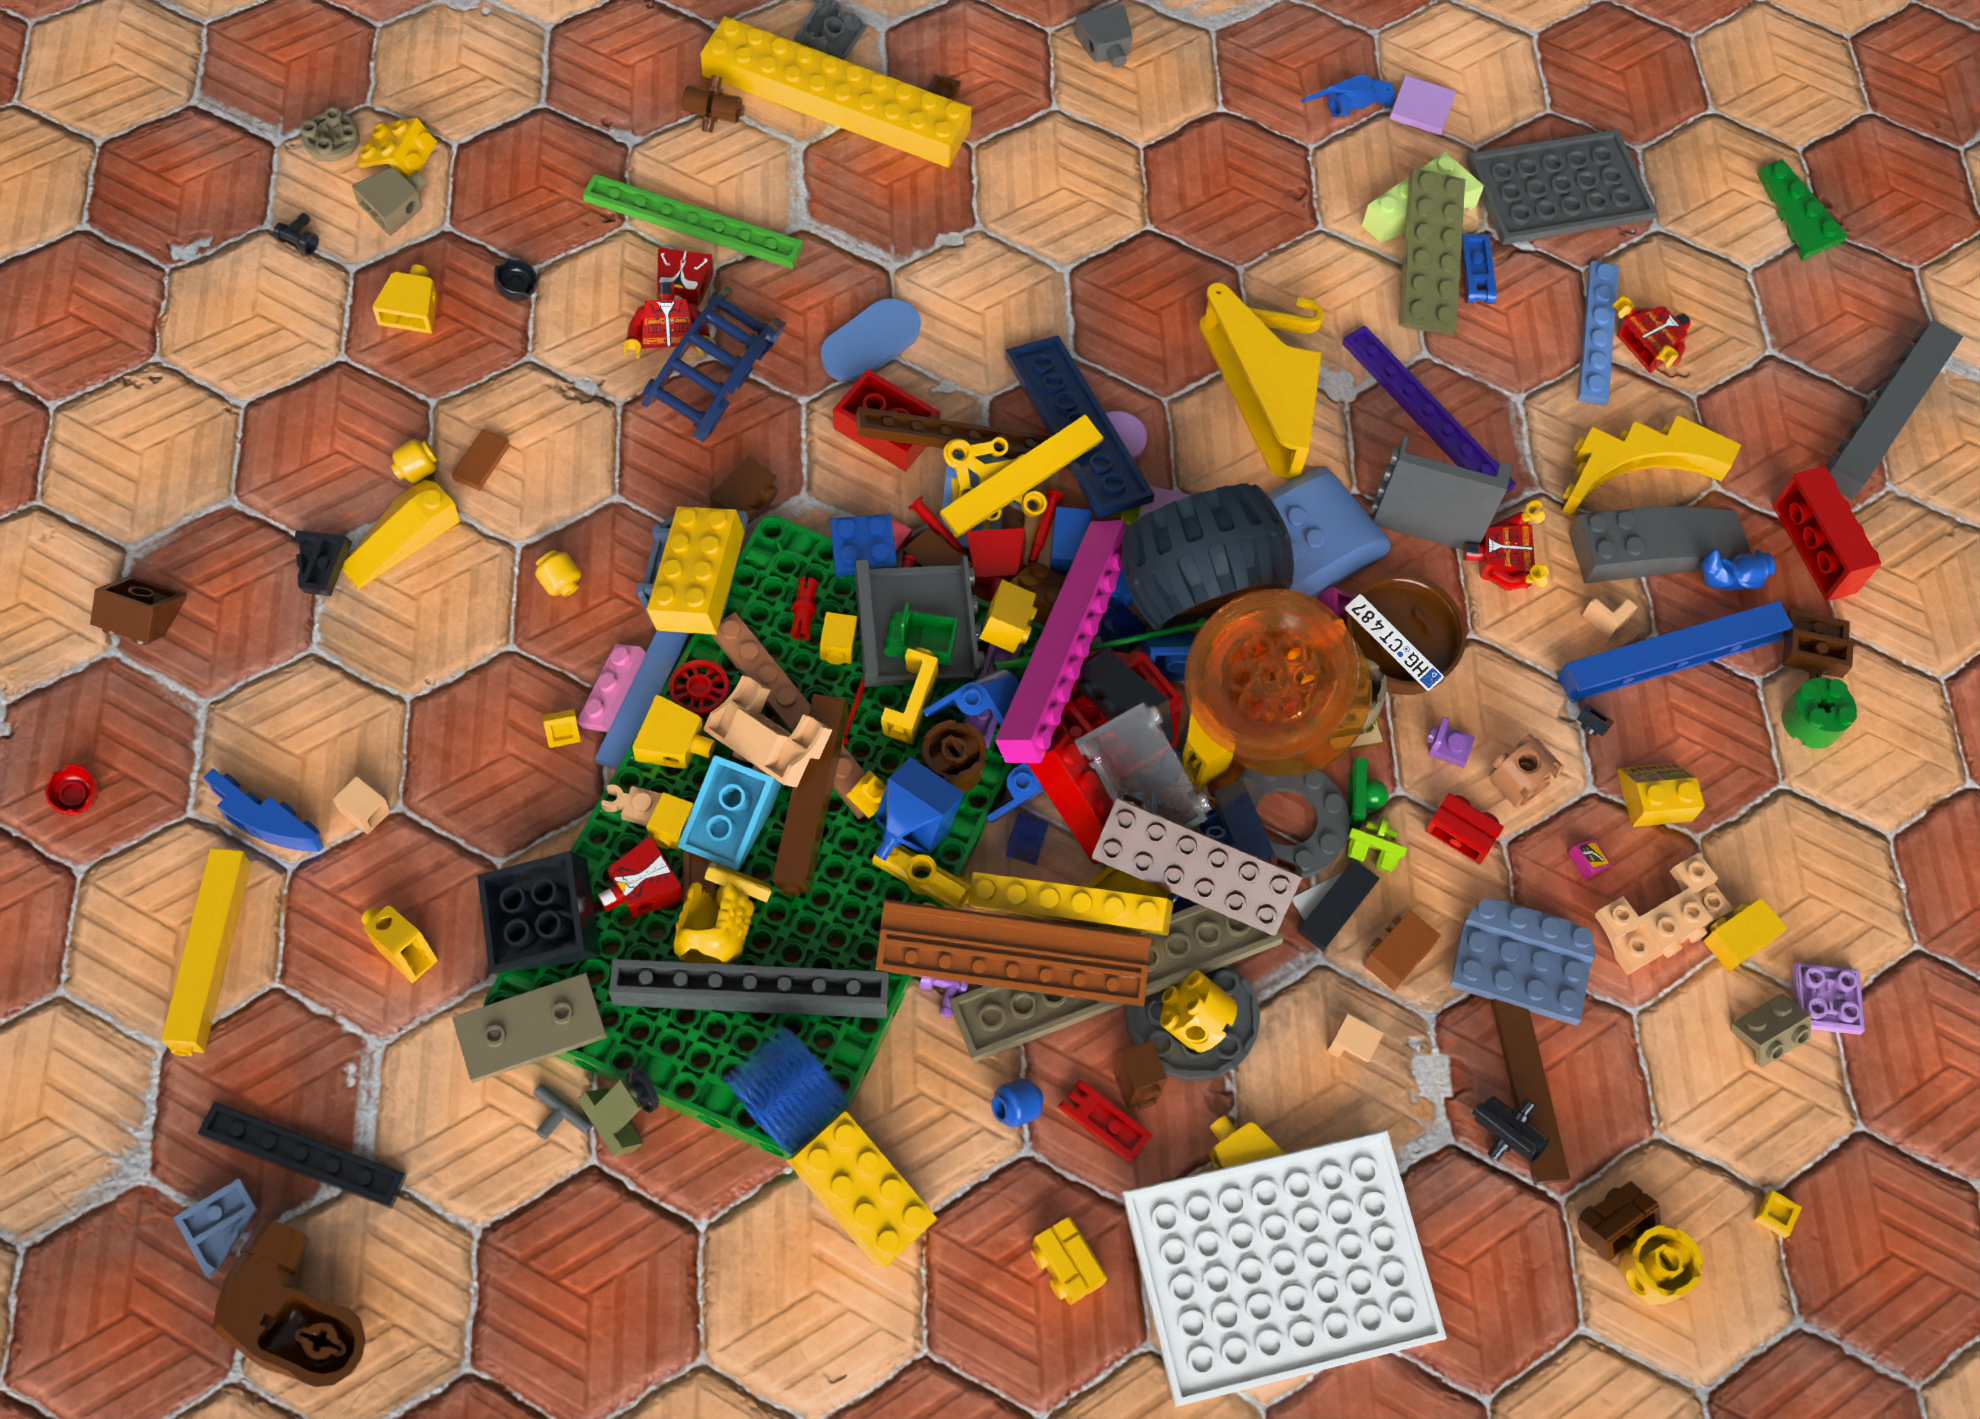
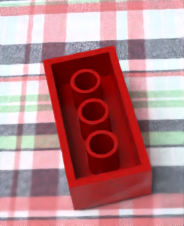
M1825 465L1794 473L1773 502V509L1826 602L1858 593L1882 564L1878 552L1870 544L1863 527L1856 520L1848 501L1842 496L1835 479L1830 475Z

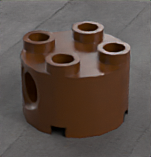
M947 720L938 723L927 732L924 738L921 764L962 792L970 791L980 782L984 775L987 751L985 739L976 727L967 722L962 724L956 723V720Z

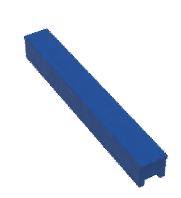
M1780 600L1565 663L1557 679L1561 682L1570 702L1573 703L1782 641L1784 636L1781 632L1791 629L1793 624L1782 607Z

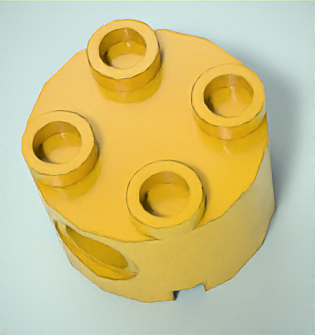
M1195 970L1176 987L1170 986L1164 991L1161 997L1164 1005L1160 1016V1025L1190 1049H1194L1196 1052H1204L1212 1049L1226 1036L1223 1029L1227 1023L1230 1026L1233 1025L1237 1013L1236 1000L1199 970Z
M1656 1226L1648 1229L1639 1235L1630 1247L1624 1250V1254L1620 1258L1619 1268L1628 1287L1648 1305L1667 1304L1692 1291L1701 1280L1702 1254L1696 1242L1680 1229L1665 1228L1667 1226Z

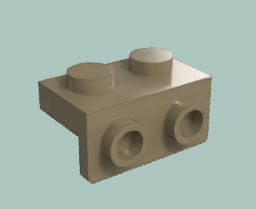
M1781 993L1732 1022V1033L1755 1050L1756 1064L1763 1067L1772 1061H1777L1783 1054L1805 1044L1810 1039L1811 1014Z

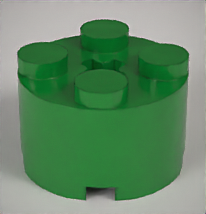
M1812 678L1805 681L1787 701L1782 711V722L1787 733L1793 739L1797 737L1803 741L1804 746L1815 749L1831 746L1857 718L1854 698L1848 691L1846 683L1839 679Z

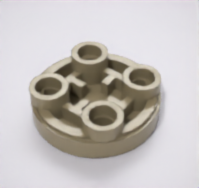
M335 107L328 108L325 113L304 121L300 127L306 151L312 157L322 161L343 159L352 154L359 145L360 134L356 123L352 118L342 114L341 110Z

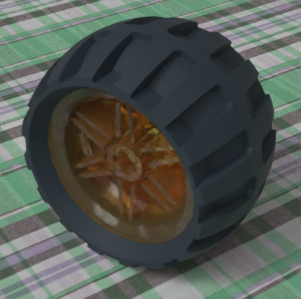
M1248 483L1233 486H1222L1173 501L1141 516L1140 519L1129 524L1127 530L1123 532L1122 562L1126 583L1139 611L1155 631L1195 623L1200 618H1206L1209 624L1231 614L1242 613L1256 608L1269 600H1273L1283 592L1288 591L1293 584L1294 559L1287 527L1274 503L1256 484L1249 485Z

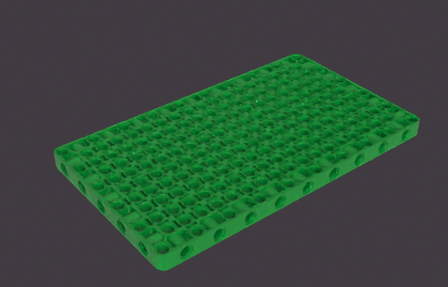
M767 516L758 523L738 558L723 619L736 612L770 655H780V657L774 658V661L810 705L813 694L845 698L850 712L856 696L852 691L859 688L863 677L859 632L856 634L851 664L835 665L826 660H820V644L811 645L810 642L821 641L824 625L823 618H825L826 612L857 616V628H859L854 576L835 577L832 540L830 537L781 517ZM776 535L777 537L769 538L768 536ZM829 557L832 558V560L826 561L823 560V558ZM783 570H791L792 572H790V573H783V572H781V571H783ZM806 577L805 585L807 586L809 577L820 582L816 588L814 601L817 608L816 615L812 617L810 639L807 641H802V633H800V640L797 641L790 637V633L782 632L787 629L792 630L794 617L791 610L792 603L796 601L798 579ZM744 582L751 583V584L748 585V586L740 585V584H742V583H744ZM843 592L847 593L848 595L838 596L837 594ZM770 594H778L779 596H777V597H769L768 595H770ZM977 598L978 613L974 614L975 623H980L982 632L990 603ZM757 618L766 619L762 622L754 621ZM1032 621L1031 625H1029L1032 626L1026 643L1022 647L1020 657L1033 654L1045 626ZM695 633L673 673L677 668L689 661H711L719 665L728 677L729 698L741 679V672L739 670L734 672L726 671L727 668L736 666L710 634ZM984 640L977 642L978 650L988 651L990 643ZM807 666L808 669L798 670L796 667ZM698 667V674L705 675L708 668ZM690 669L686 670L689 677L693 676ZM1026 669L1014 672L1019 683ZM716 672V673L710 678V680H712L714 677H716V676L718 675V673ZM670 676L659 696L673 702L669 693ZM678 677L675 684L684 685L683 683L686 681ZM832 677L837 680L834 682H826L824 679ZM724 682L716 684L713 687L716 689H724ZM970 682L936 683L934 686L935 691L932 692L927 708ZM914 685L865 687V693L862 695L847 735L848 744L845 748L865 773L870 770L886 785L888 779L910 757L921 764L922 745L927 732L931 728L947 720H956V723L963 724L966 714L957 705L952 706L931 720L924 714L914 744H900L896 742V739L883 735L881 718L885 707L904 713ZM685 699L682 703L687 706L691 699ZM695 701L694 708H699L700 702ZM705 701L704 707L710 706L713 703L710 701ZM884 701H890L894 704L891 706H884L881 703ZM764 704L761 714L767 718L775 716L769 707ZM779 720L773 721L785 729V727L781 724ZM997 723L990 748H986L983 778L973 789L964 792L949 834L928 855L934 860L936 866L957 878L959 875L963 876L988 824L987 815L994 811L1007 784L1008 775L1016 765V763H1006L1002 754L996 752L999 749L995 741L1001 727L999 723ZM876 726L879 727L881 730H879L878 732H871L867 728ZM703 730L702 736L716 740L711 758L714 755H721L725 757L724 759L744 767H753L754 764L751 762H744L735 758L732 755V749ZM635 737L608 785H617L622 789L623 793L629 794L630 790L623 787L629 783L637 784L636 787L661 794L664 792L695 804L701 789L696 785L704 781L712 761L711 758L693 754L688 767L685 769L635 761L632 747L636 740ZM857 752H864L868 754V756L864 758H858L854 756V754ZM886 764L895 765L897 768L894 770H886L883 768V766ZM672 769L681 770L677 775L667 774ZM782 784L765 824L738 871L751 877L761 872L770 875L762 881L771 884V894L767 902L749 896V900L755 902L754 915L751 917V924L746 936V943L743 945L742 955L738 961L731 965L813 969L826 967L835 970L874 971L879 932L875 931L872 927L881 923L884 899L890 896H898L902 899V902L916 904L931 903L938 907H947L927 895H919L912 892L907 883L872 863L871 858L874 857L876 849L883 841L881 837L884 833L881 827L874 821L877 812L869 818V822L864 824L855 821L857 817L834 788L832 789L829 805L836 804L841 808L837 811L828 810L824 832L827 835L821 841L810 894L800 893V896L797 897L782 894L772 880L778 852L774 853L768 850L774 845L780 846L785 825L783 821L786 820L793 789L792 786ZM607 787L570 850L586 858L588 861L593 905L601 904L597 894L613 886L606 883L609 879L608 868L623 857L621 854L625 850L633 849L649 838L647 829L637 828L639 824L622 820V810L611 813L602 809V800L612 802L617 798L614 795L608 794ZM980 801L984 806L973 807L970 802ZM603 836L607 838L601 844L593 843V840L597 837ZM851 843L856 846V849L847 851L841 847L844 844ZM902 843L900 844L905 848L911 850L912 852L916 853L917 855L922 854ZM658 847L681 885L683 892V882L680 880L683 876V849L677 850L671 847L663 849ZM954 854L959 859L951 862L944 859V856ZM834 870L843 873L839 878H831L827 874ZM919 871L914 874L918 878H925L929 875L925 871ZM861 883H868L873 888L869 891H861L857 886ZM817 898H825L829 903L825 906H817L813 901ZM683 900L678 902L681 905L676 910H667L663 907L644 915L633 917L636 920L633 924L627 926L620 924L622 919L632 917L624 903L608 912L603 910L595 913L601 956L574 962V965L567 970H561L558 968L559 965L504 972L498 975L485 998L484 1006L584 973L587 974L588 979L594 974L604 975L602 981L590 983V987L601 1021L608 1016H615L619 1018L617 1023L613 1026L603 1025L606 1039L555 1055V1057L615 1084L623 1079L627 1082V1070L617 1069L616 1065L623 1059L632 1060L633 1065L631 1067H640L651 1080L660 1104L784 1160L791 1156V1154L785 1150L783 1151L774 1139L773 1141L768 1131L765 1132L764 1129L758 1126L757 1122L751 1126H743L739 1123V1119L749 1113L743 1108L744 1104L735 1098L737 1096L732 1092L733 1089L725 1082L726 1080L723 1076L729 1070L737 1071L736 1065L740 1070L741 1068L743 1070L744 1067L741 1064L743 1061L747 1065L749 1064L747 1063L748 1056L752 1061L753 1059L756 1060L752 1055L754 1050L758 1055L760 1053L764 1056L758 1050L759 1046L763 1051L764 1049L770 1051L764 1044L765 1040L770 1046L772 1044L776 1048L773 1044L775 1039L777 1041L778 1039L780 1040V1035L784 1039L782 1034L785 1036V1028L795 1024L802 1028L800 1033L794 1035L799 1044L801 1045L802 1043L805 1050L808 1048L809 1052L813 1056L815 1055V1058L821 1064H825L822 1066L827 1072L831 1073L828 1074L829 1077L836 1082L843 1081L848 1084L849 1088L845 1093L841 1092L844 1099L841 1102L838 1100V1105L849 1113L914 976L889 973L887 1018L845 1016L842 1019H835L828 1015L770 1013L771 1017L761 1022L754 1019L758 1012L676 1008L650 1010L648 1007L613 1006L609 993L613 959L638 960L646 958L650 961L682 962L674 953L676 924L683 910ZM847 911H855L859 916L855 919H847L843 914ZM773 913H782L785 916L780 921L769 919V916ZM807 925L815 929L811 934H802L798 931L801 927ZM655 930H663L664 932H666L664 936L659 939H653L649 937V935ZM837 938L845 942L843 946L838 948L828 944L832 939ZM759 941H767L771 944L764 950L754 947ZM610 945L620 947L618 952L614 954L604 953V950ZM867 951L873 953L875 957L872 960L864 961L859 958V954ZM789 954L800 956L799 961L795 963H788L784 958ZM689 1013L695 1016V1019L689 1024H682L678 1021L683 1014ZM866 1022H871L878 1028L874 1032L868 1033L861 1030L860 1026ZM714 1027H721L726 1030L721 1037L715 1038L708 1035L709 1031ZM644 1029L649 1032V1035L643 1040L632 1038V1035L637 1030ZM820 1038H827L833 1044L828 1048L822 1049L817 1047L815 1042ZM747 1040L756 1043V1047L751 1051H742L739 1048V1045ZM669 1043H676L680 1046L672 1054L662 1051L664 1046ZM704 1056L710 1059V1063L705 1067L699 1068L693 1065L694 1060L698 1057ZM689 1086L695 1089L693 1095L688 1098H681L677 1095L678 1091L683 1087ZM833 1104V1105L835 1106V1108H834L833 1106H832V1108H833L837 1113H840V1110L836 1107L835 1104ZM828 1111V1113H829L832 1117L835 1116V1114H834L832 1111H831V1113ZM823 1114V1116L825 1117V1119H824L822 1116H821V1118L827 1123L829 1120H828V1119L826 1118V1116ZM816 1120V1122H817L821 1127L824 1126V1124H823L822 1122H821V1124H820V1123ZM813 1124L814 1129L809 1125L815 1133L818 1131ZM805 1131L810 1137L813 1136L812 1133H811V1135H810V1133H808L807 1131ZM801 1134L800 1136L803 1137V1140H804L803 1142L805 1143L807 1140H806L805 1137ZM798 1142L796 1143V1145H797L798 1147H801V1146H802L801 1143H800V1145H799ZM791 1145V1152L794 1153L796 1150Z

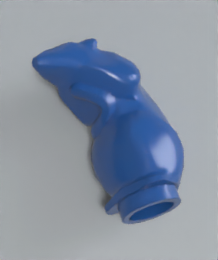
M1713 549L1703 559V562L1700 563L1704 584L1715 590L1739 591L1759 589L1766 584L1768 576H1772L1775 573V562L1772 555L1768 552L1763 553L1759 549L1755 551V554H1738L1731 558L1730 561L1725 557L1720 558L1718 549Z

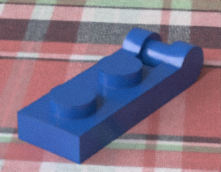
M1462 234L1461 259L1465 284V303L1484 301L1485 304H1494L1497 293L1490 237L1483 234ZM1477 286H1484V290L1477 289Z

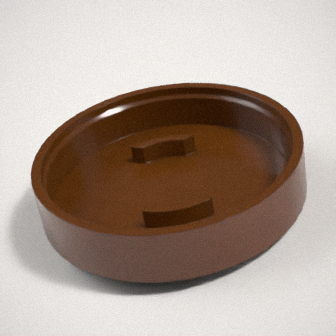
M1387 574L1369 581L1354 596L1353 599L1361 594L1444 676L1433 688L1441 684L1460 662L1466 645L1465 623L1453 599L1435 583L1412 574ZM1345 610L1342 620L1347 628L1344 645L1348 654L1374 661L1379 666V671L1382 675L1385 674L1387 678V692L1414 695L1426 692L1427 690Z

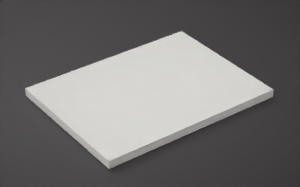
M1387 1130L1122 1192L1174 1407L1447 1339Z

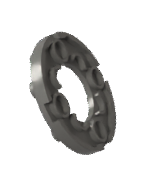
M1275 759L1255 764L1235 779L1234 782L1243 779L1255 809L1262 798L1275 791L1299 794L1311 804L1316 814L1317 826L1314 834L1307 841L1297 845H1281L1268 839L1276 857L1302 868V879L1317 875L1337 859L1348 837L1350 826L1349 811L1341 791L1324 773L1303 762Z
M1231 964L1204 974L1234 998L1237 1004V1013L1233 1025L1230 1026L1227 1023L1223 1029L1226 1036L1212 1049L1196 1052L1194 1049L1180 1044L1160 1025L1161 997L1166 989L1146 996L1143 1007L1126 1005V1024L1134 1046L1152 1041L1166 1075L1185 1081L1215 1079L1235 1069L1250 1052L1259 1030V1005L1255 992L1247 978H1243L1230 966Z

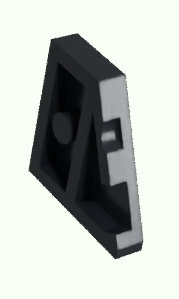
M296 530L295 539L299 542L300 554L296 555L299 567L298 587L304 593L331 596L352 541L347 536Z

